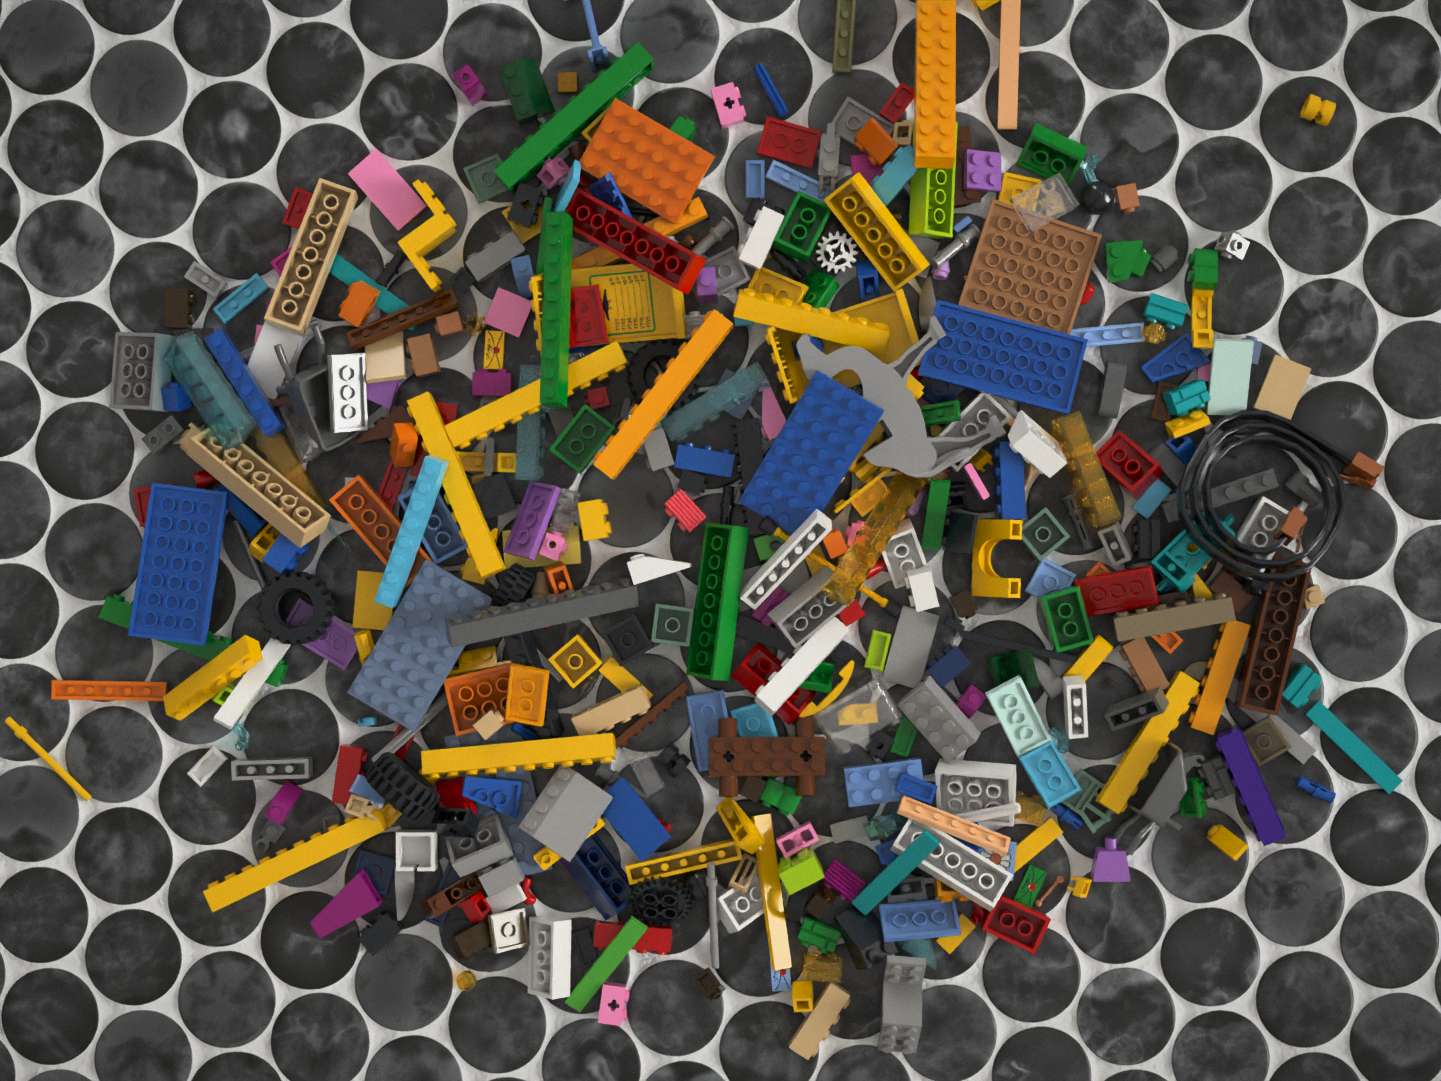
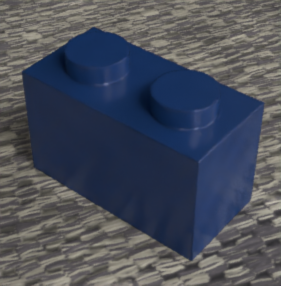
M951 645L947 646L942 651L943 655L939 659L935 657L927 664L928 668L926 671L941 688L946 686L971 664L957 645L953 647Z

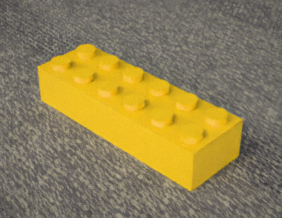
M860 172L824 199L825 203L894 292L930 265Z

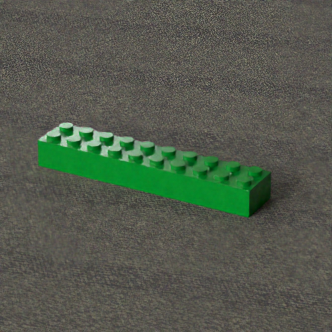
M639 42L635 45H629L621 58L619 56L616 57L606 71L603 69L596 75L597 79L593 83H587L581 89L582 92L578 96H572L567 101L568 105L565 108H559L549 122L545 121L539 126V131L536 134H530L520 148L516 147L510 152L508 159L497 163L494 173L512 195L517 192L520 182L526 184L543 168L542 165L551 158L553 160L581 135V132L600 114L610 107L615 98L620 100L655 68L654 59Z

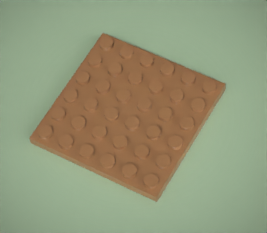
M992 199L958 305L1070 335L1102 235Z

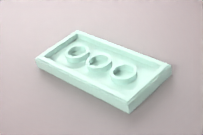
M1213 340L1208 388L1211 399L1207 401V415H1231L1241 410H1246L1254 346L1253 340Z
M1020 675L985 693L1017 758L1051 741V737Z

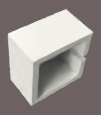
M399 829L396 832V871H414L416 868L417 871H435L438 868V833L435 829Z

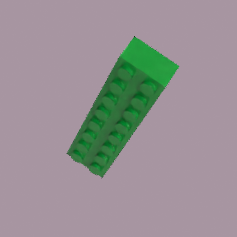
M706 522L686 675L710 680L729 681L749 532L747 527Z

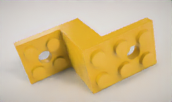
M418 179L412 184L435 215L397 243L429 287L437 294L443 290L440 286L442 281L437 274L429 271L431 266L423 257L457 232L455 229L457 224L448 213L444 214L445 207L437 197H432L434 192L426 182L421 183Z

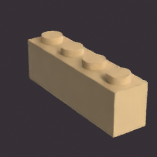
M642 683L573 714L571 720L579 736L596 735L598 731L612 729L615 727L614 724L620 721L621 723L628 722L632 719L631 716L635 714L640 716L647 713L651 707V701Z
M829 980L814 1003L813 1011L807 1014L788 1043L789 1048L807 1060L811 1056L814 1057L820 1048L818 1045L821 1040L825 1041L828 1037L830 1026L838 1022L841 1016L839 1015L841 1009H846L851 1001L849 998L850 992Z

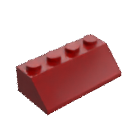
M758 642L731 676L756 697L755 692L761 685L766 686L770 682L768 678L774 671L778 673L782 669L781 664L783 662ZM798 687L775 714L790 725L801 714L817 691Z

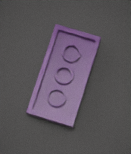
M530 481L503 552L530 560L535 559L561 488Z
M299 598L285 622L292 626L306 624L312 617L313 605ZM332 617V624L326 629L327 632L323 636L318 637L313 642L302 645L345 671L358 651L353 636L357 632Z

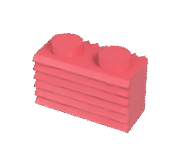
M682 489L664 503L666 506L665 512L671 518L675 516L679 520L677 525L684 532L686 530L691 532L707 518Z

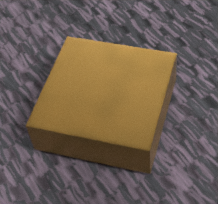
M577 72L558 73V93H578Z

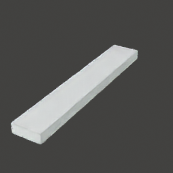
M273 638L269 640L261 651L263 660L245 673L214 716L215 722L230 730L291 644H283Z

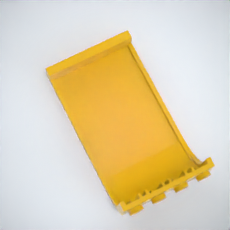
M903 288L896 290L894 293L833 312L837 314L838 312H844L853 318L863 317L873 323L876 321L885 323L889 327L890 334L884 354L867 350L885 364L898 360L909 347L919 341ZM775 327L768 328V334H765L768 346L772 345L774 352L771 353L774 364L778 363L780 371H777L780 383L784 382L785 390H782L786 401H790V404H797L810 380L805 375L802 361H796L791 342L805 334ZM822 339L824 344L823 353L826 355L842 347L849 346ZM921 359L916 364V366H920ZM844 369L832 377V379L847 388L862 384L858 374L851 369Z

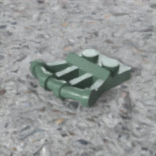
M1080 769L1075 779L1082 791L1062 801V803L1078 813L1091 833L1094 834L1097 832L1096 829L1111 821L1112 818L1110 817L1113 812L1106 809L1103 813L1089 803L1093 796L1098 797V789H1103L1105 784ZM1087 807L1099 815L1100 818L1091 823L1084 813L1085 808Z

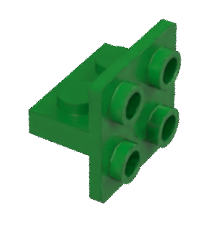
M812 269L803 282L809 288L802 303L810 304L813 308L817 309L820 307L825 308L840 285L835 282L836 279L834 277Z

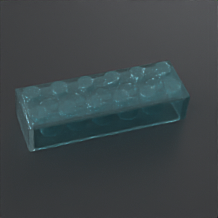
M191 331L174 337L163 356L164 361L223 449L226 451L243 444L256 425L253 416L249 414L243 401L239 399L232 385L226 380L222 370L218 368L212 355L203 346L201 339L197 337L195 332Z

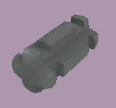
M589 675L588 680H585L580 688L581 690L578 691V695L586 698L587 694L595 686L594 683H597V679Z

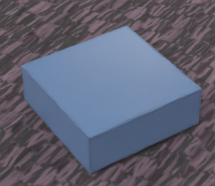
M969 216L964 217L953 226L955 236L972 222Z

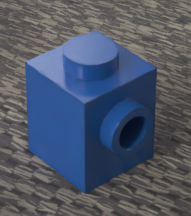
M176 381L168 383L169 386L161 388L164 411H181L192 407L189 385H182Z
M1186 435L1177 438L1172 436L1165 442L1166 446L1183 465L1188 462L1196 448L1192 440Z

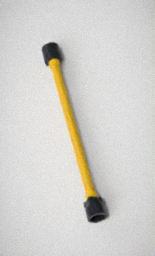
M765 516L758 525V529L770 537L774 535L785 542L790 537L782 532L781 528L778 527L779 524L768 516ZM811 551L807 555V557L816 563L818 562L822 567L827 565L840 579L846 581V583L878 603L882 607L881 610L895 619L901 612L903 606L893 599L881 598L877 593L875 594L871 589L869 590L865 585L863 586L859 581L857 582L853 577L847 575V573L841 571V569L835 567V565L829 563V561L817 553Z

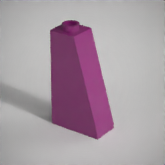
M465 63L450 74L472 106L488 96L482 83L468 64Z
M364 868L310 922L312 931L319 938L374 910L382 903L383 900Z

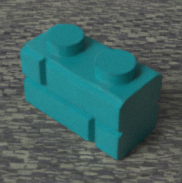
M1151 293L1147 298L1142 317H1145V321L1157 324V322L1164 324L1165 328L1175 330V328L1182 326L1188 305Z
M1194 379L1163 393L1162 396L1167 404L1169 414L1181 417L1189 414V409L1194 408L1196 410L1204 407L1205 402L1211 399L1206 390L1207 387L1204 380Z
M1300 663L1286 680L1282 698L1295 708L1303 707L1309 700L1307 696L1320 687L1322 677L1307 665Z

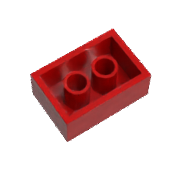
M1002 894L992 911L986 910L979 926L982 930L1035 954L1051 918Z

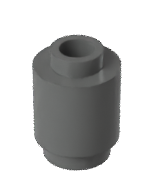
M1164 245L1151 257L1152 260L1149 264L1158 273L1165 271L1178 259V251L1172 245Z

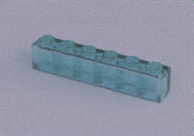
M757 361L666 417L660 423L671 441L677 440L680 442L688 437V432L692 430L697 432L704 427L703 423L706 421L713 422L721 417L719 413L724 410L729 412L736 408V403L740 400L744 403L752 398L753 392L758 390L760 393L769 387L768 383L772 380L761 362Z
M520 364L519 389L540 379L541 365ZM543 406L539 408V412L533 415L525 414L521 416L522 420L517 423L515 480L540 481V477H543L544 466H541V458H544L545 448L541 447L542 439H545V427H542V422L546 420V408H543Z

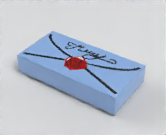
M771 967L772 991L792 990L790 968L774 971Z

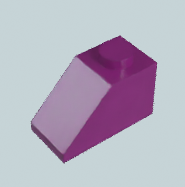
M969 683L955 704L970 719L987 696Z
M286 780L272 799L263 816L278 825L283 824L304 789Z

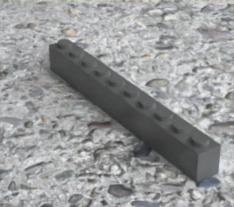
M621 578L616 582H603L593 587L585 586L579 590H566L561 594H548L542 598H530L520 603L511 602L506 606H493L488 610H475L465 615H453L445 619L447 640L451 647L454 648L638 607L637 585L633 584L631 578Z

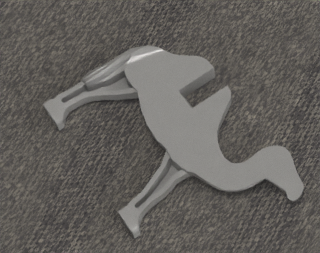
M935 315L929 317L927 333L918 342L909 347L898 360L889 364L881 362L870 352L858 346L842 347L826 355L810 342V337L806 334L802 335L797 342L796 347L803 364V369L810 381L817 370L832 378L844 369H851L858 374L861 380L863 397L885 410L878 422H880L888 437L863 452L868 462L875 466L891 467L915 478H932L947 467L971 456L980 447L1006 434L998 418L992 413L989 415L985 429L967 437L927 436L921 409L912 392L905 385L910 372L924 353L935 345L939 339L946 336Z

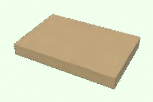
M404 331L365 346L366 381L368 384L406 379Z
M1275 354L1253 408L1256 410H1267L1291 420L1311 368Z

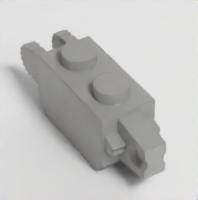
M832 123L827 124V134L822 133L820 139L817 178H819L818 192H822L824 189L823 179H831L829 185L830 193L835 191L840 138L839 134H835V124Z

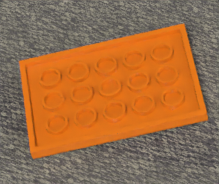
M615 98L579 162H581V169L598 179L611 172L620 192L677 225L715 156Z

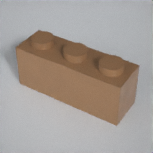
M1144 637L1128 640L1119 645L1121 648L1119 653L1123 660H1127L1131 667L1128 669L1133 678L1137 677L1140 683L1137 686L1141 693L1161 687L1162 690L1170 687Z

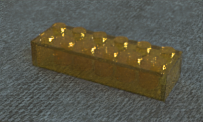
M1078 410L1053 420L1051 429L1055 436L1058 435L1060 447L1067 458L1066 467L1069 472L1072 471L1074 479H1072L1075 489H1079L1081 493L1079 499L1083 508H1087L1088 514L1086 517L1089 524L1093 525L1094 528H1099L1122 519L1080 411Z

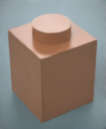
M1136 183L1117 186L1113 189L1118 212L1123 211L1124 214L1133 213L1140 206Z
M456 311L436 317L437 322L434 323L435 330L443 338L465 332L460 312Z

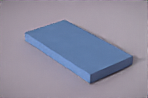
M723 689L685 696L699 772L708 770V738L718 737V719L728 718ZM726 754L725 756H723V759H726L727 762H730V760L733 759V757H731L729 754Z
M955 899L946 903H942L940 900H924L878 905L884 942L961 935Z

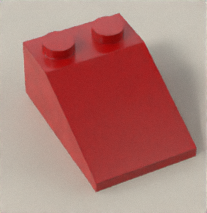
M1120 430L1092 456L1135 500L1164 474L1160 464Z

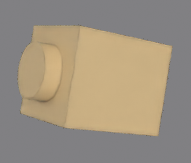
M490 710L473 726L484 740H487L505 725L503 722L505 718L498 710L496 712Z

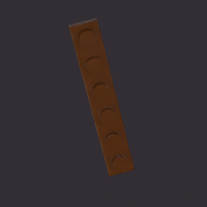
M452 288L348 331L346 334L352 350L355 351L456 309L460 305Z
M683 680L652 706L647 713L640 716L615 737L616 749L618 747L622 749L630 742L628 739L633 734L635 737L644 730L643 726L646 723L652 724L659 718L657 714L662 710L664 712L669 710L674 705L672 702L677 697L679 700L688 693V684Z

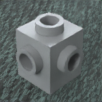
M1231 230L1230 232H1221L1214 249L1218 250L1221 253L1220 256L1225 259L1243 260L1250 242L1242 238L1241 233Z

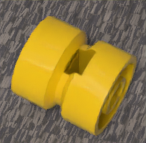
M1309 94L1302 107L1300 117L1309 121L1314 119L1315 123L1326 127L1334 114L1336 103L1328 100L1321 101V97Z

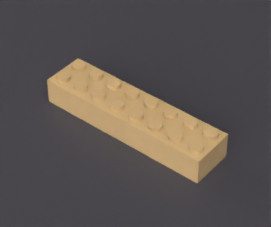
M319 178L264 319L267 325L304 337L358 200L356 190Z
M216 422L190 438L186 454L296 546L301 548L326 530L331 515L220 423Z

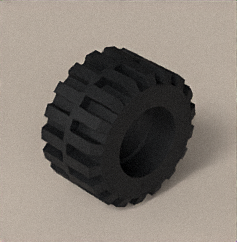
M517 563L511 565L493 596L492 605L501 607L511 602H524L533 587L536 574Z

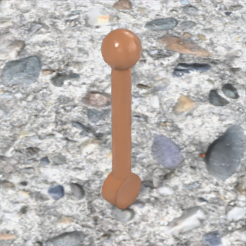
M1058 875L1054 884L1039 900L1034 902L1036 907H1040L1042 901L1059 883H1063V876Z

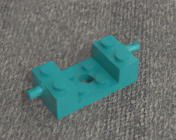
M1203 511L1202 514H1203V516H1204V518H1205V520H1206L1208 526H1209L1210 529L1215 533V531L1213 530V528H1212V526H1211V524H1210V522H1209L1207 516L1205 515V513H1204V511ZM1229 514L1221 523L1237 539L1235 532L1229 528L1235 521V518ZM1193 520L1192 523L1194 524L1197 532L1202 536L1197 524ZM1185 529L1151 561L1154 570L1163 579L1156 586L1160 593L1170 585L1183 594L1196 581L1194 575L1211 559L1199 547L1196 552L1188 551V547L1195 543L1190 540Z

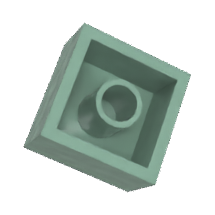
M1042 507L1022 524V540L1020 541L1037 561H1042L1070 536L1046 507Z
M656 603L651 642L689 647L695 608Z

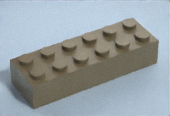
M1224 593L1213 594L1210 599L1201 596L1193 598V602L1188 603L1185 600L1173 602L1174 605L1167 606L1165 603L1154 605V609L1151 610L1142 607L1135 609L1134 613L1129 614L1127 611L1116 612V616L1112 617L1116 640L1121 642L1235 621L1232 597Z

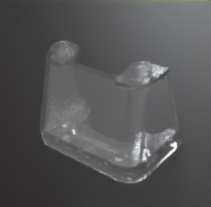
M878 675L872 678L868 684L865 683L857 690L828 705L826 709L813 714L812 717L836 754L841 753L844 755L852 750L851 746L889 724L894 726L902 721L900 717L903 716V713L897 706L881 676Z

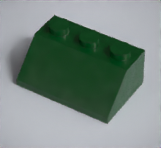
M536 58L514 60L498 66L519 125L555 113Z

